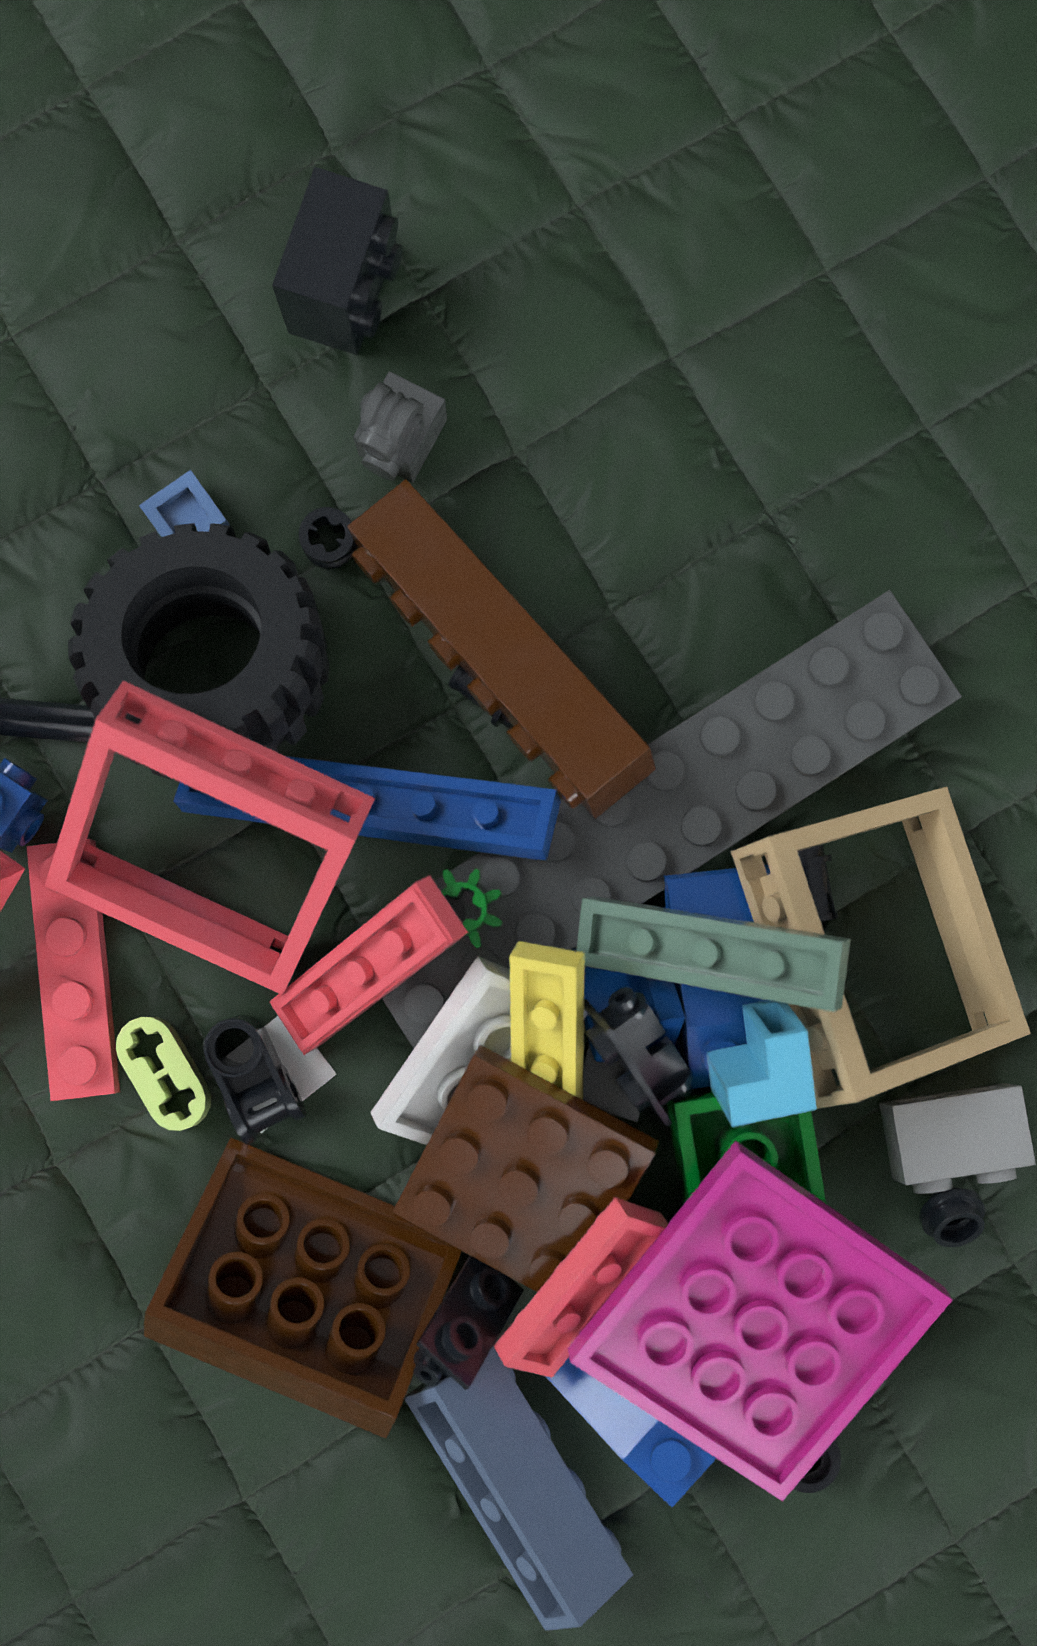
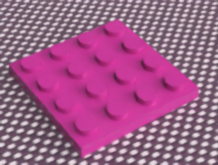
M735 1141L568 1347V1353L572 1364L783 1502L950 1304L952 1298L946 1288Z

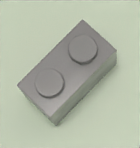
M1001 1083L879 1103L892 1179L904 1185H912L915 1194L950 1190L953 1188L951 1178L975 1174L977 1183L980 1184L1010 1181L1017 1178L1015 1168L1036 1165L1023 1090L1020 1085Z

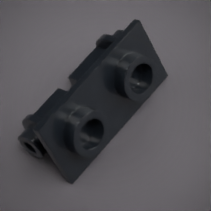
M629 987L618 989L610 996L608 1000L609 1006L599 1013L584 999V1009L594 1023V1026L585 1033L608 1066L618 1060L623 1067L625 1073L616 1079L623 1092L639 1113L650 1106L667 1127L671 1125L672 1122L662 1106L669 1101H681L690 1095L693 1090V1085L691 1084L693 1073L667 1036L648 1050L645 1048L666 1033L648 1005L645 996L642 993L633 992Z
M469 1256L416 1344L419 1347L414 1355V1363L416 1365L414 1374L416 1378L426 1385L433 1386L439 1380L452 1377L463 1389H469L524 1289L512 1278Z

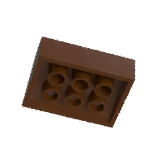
M230 1137L145 1311L144 1337L378 1436L387 1438L414 1375V1368L416 1366L414 1355L419 1348L416 1344L444 1298L462 1251L392 1213L395 1208L394 1205Z

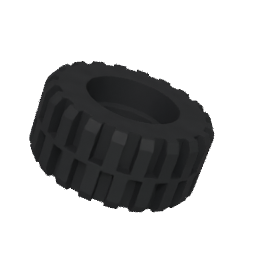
M195 523L174 526L175 534L159 538L157 531L140 537L141 546L129 553L123 547L107 559L111 569L104 576L98 572L93 574L83 589L89 600L88 604L79 602L73 611L70 625L77 636H72L68 641V657L76 671L73 679L78 691L95 719L124 680L279 753L277 746L284 740L291 745H295L307 732L303 715L316 716L324 700L321 686L328 682L329 660L325 650L328 646L314 596L307 580L304 577L298 576L295 563L283 551L274 550L271 553L267 540L252 532H245L241 539L236 538L233 526L213 523L210 524L209 532L197 531ZM209 615L228 616L242 620L260 632L258 647L248 665L235 678L218 688L196 694H178L158 689L145 680L149 657L158 642L170 630L188 620ZM127 713V720L138 725L142 721V719ZM128 758V759H129L131 762H133L135 765L141 764V763H139V762H136V761H134V760ZM150 768L152 774L170 780L172 779L171 777Z

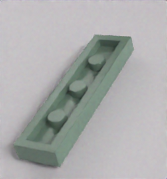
M590 896L582 898L576 951L585 953V966L835 1012L841 1009L843 1005L850 939Z

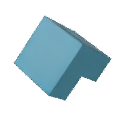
M767 1000L742 1005L747 1044L706 1052L711 1090L731 1126L734 1127L816 1110L808 1031L788 1003Z

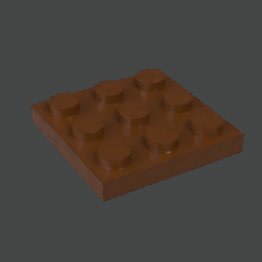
M480 1044L392 1213L538 1293L552 1276L556 1267L565 1260L592 1227L596 1218L609 1206L614 1198L625 1201L629 1200L655 1155L659 1141Z

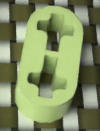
M139 1017L129 1021L121 1029L117 1037L116 1052L121 1065L151 1117L159 1126L175 1131H181L200 1123L210 1109L211 1094L207 1083L176 1030L169 1022L159 1017ZM141 1029L147 1035L159 1033L162 1036L163 1043L159 1044L156 1048V1053L165 1067L158 1071L149 1056L137 1058L134 1055L133 1048L140 1043L137 1032ZM168 1075L179 1090L191 1088L194 1091L196 1098L188 1104L191 1112L188 1118H185L184 1114L180 1111L169 1114L164 1104L172 1098L171 1092L163 1079Z

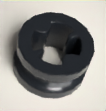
M332 507L317 508L308 513L301 522L299 529L300 545L309 561L317 567L325 569L339 568L348 563L352 558L351 554L356 551L357 544L347 528L352 522L341 510ZM330 524L335 533L345 531V539L337 538L339 548L333 552H326L322 544L312 546V537L320 538L317 529L323 525Z

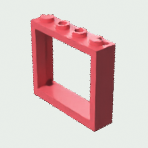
M123 680L95 720L44 886L283 995L375 798ZM127 713L142 719V721L138 725L127 720ZM115 752L327 850L289 936L86 843ZM332 809L350 816L349 822L331 815ZM82 858L86 861H89L93 863L94 866L91 867L83 862H80V859ZM274 946L282 951L279 953L270 949V947Z

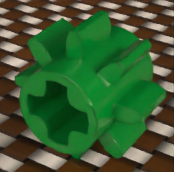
M476 868L470 873L467 882H456L453 874L446 869L443 871V879L447 887L441 891L446 900L448 898L459 900L464 891L474 894L472 903L474 907L481 911V915L477 921L465 919L462 924L468 932L464 936L468 935L471 943L479 949L481 948V938L477 931L484 924L491 927H501L502 921L498 917L488 914L487 905L497 901L502 896L500 889L490 890L483 894L477 887L480 882V870Z

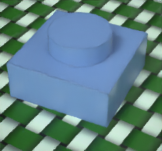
M191 470L139 505L161 537L175 534V525L195 523L197 531L209 532L210 524L213 523L230 526Z

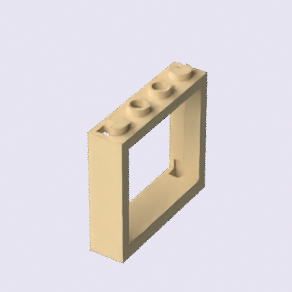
M947 786L773 835L731 851L754 923L824 934L797 851L902 821L972 1028L971 1032L869 1070L845 995L843 996L842 1008L835 1012L788 1004L808 1031L816 1109L861 1101L1031 1034ZM762 856L766 857L770 869V874L768 875L762 860ZM831 1069H835L840 1085L836 1086Z

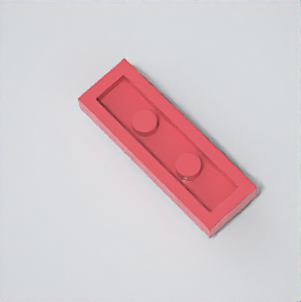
M615 1197L494 1345L504 1366L552 1378L569 1358L568 1347L668 1225L660 1212Z

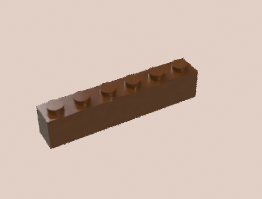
M407 479L347 526L358 546V549L351 556L361 570L374 584L382 578L386 580L395 591L389 596V599L401 616L412 627L422 621L434 635L427 643L437 657L450 671L460 665L473 679L466 687L474 699L489 716H492L498 710L502 712L513 725L506 732L509 738L530 762L539 756L554 772L547 780L572 810L581 803L596 819L656 770L651 749Z

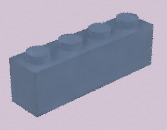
M492 1346L469 1389H463L452 1377L439 1380L433 1386L422 1383L405 1396L404 1399L544 1630L581 1627L633 1576V1573L621 1555V1547L617 1538L601 1523L585 1497L586 1491L581 1479L566 1466L550 1440L551 1435L546 1422L538 1413L531 1409L515 1383L516 1378L513 1369L504 1366L498 1353Z

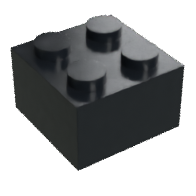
M314 167L272 284L289 334L357 356L364 336L374 337L383 308L382 301L377 300L384 279L391 282L394 280L402 256V245L396 243L399 221L398 218L392 216L388 190Z

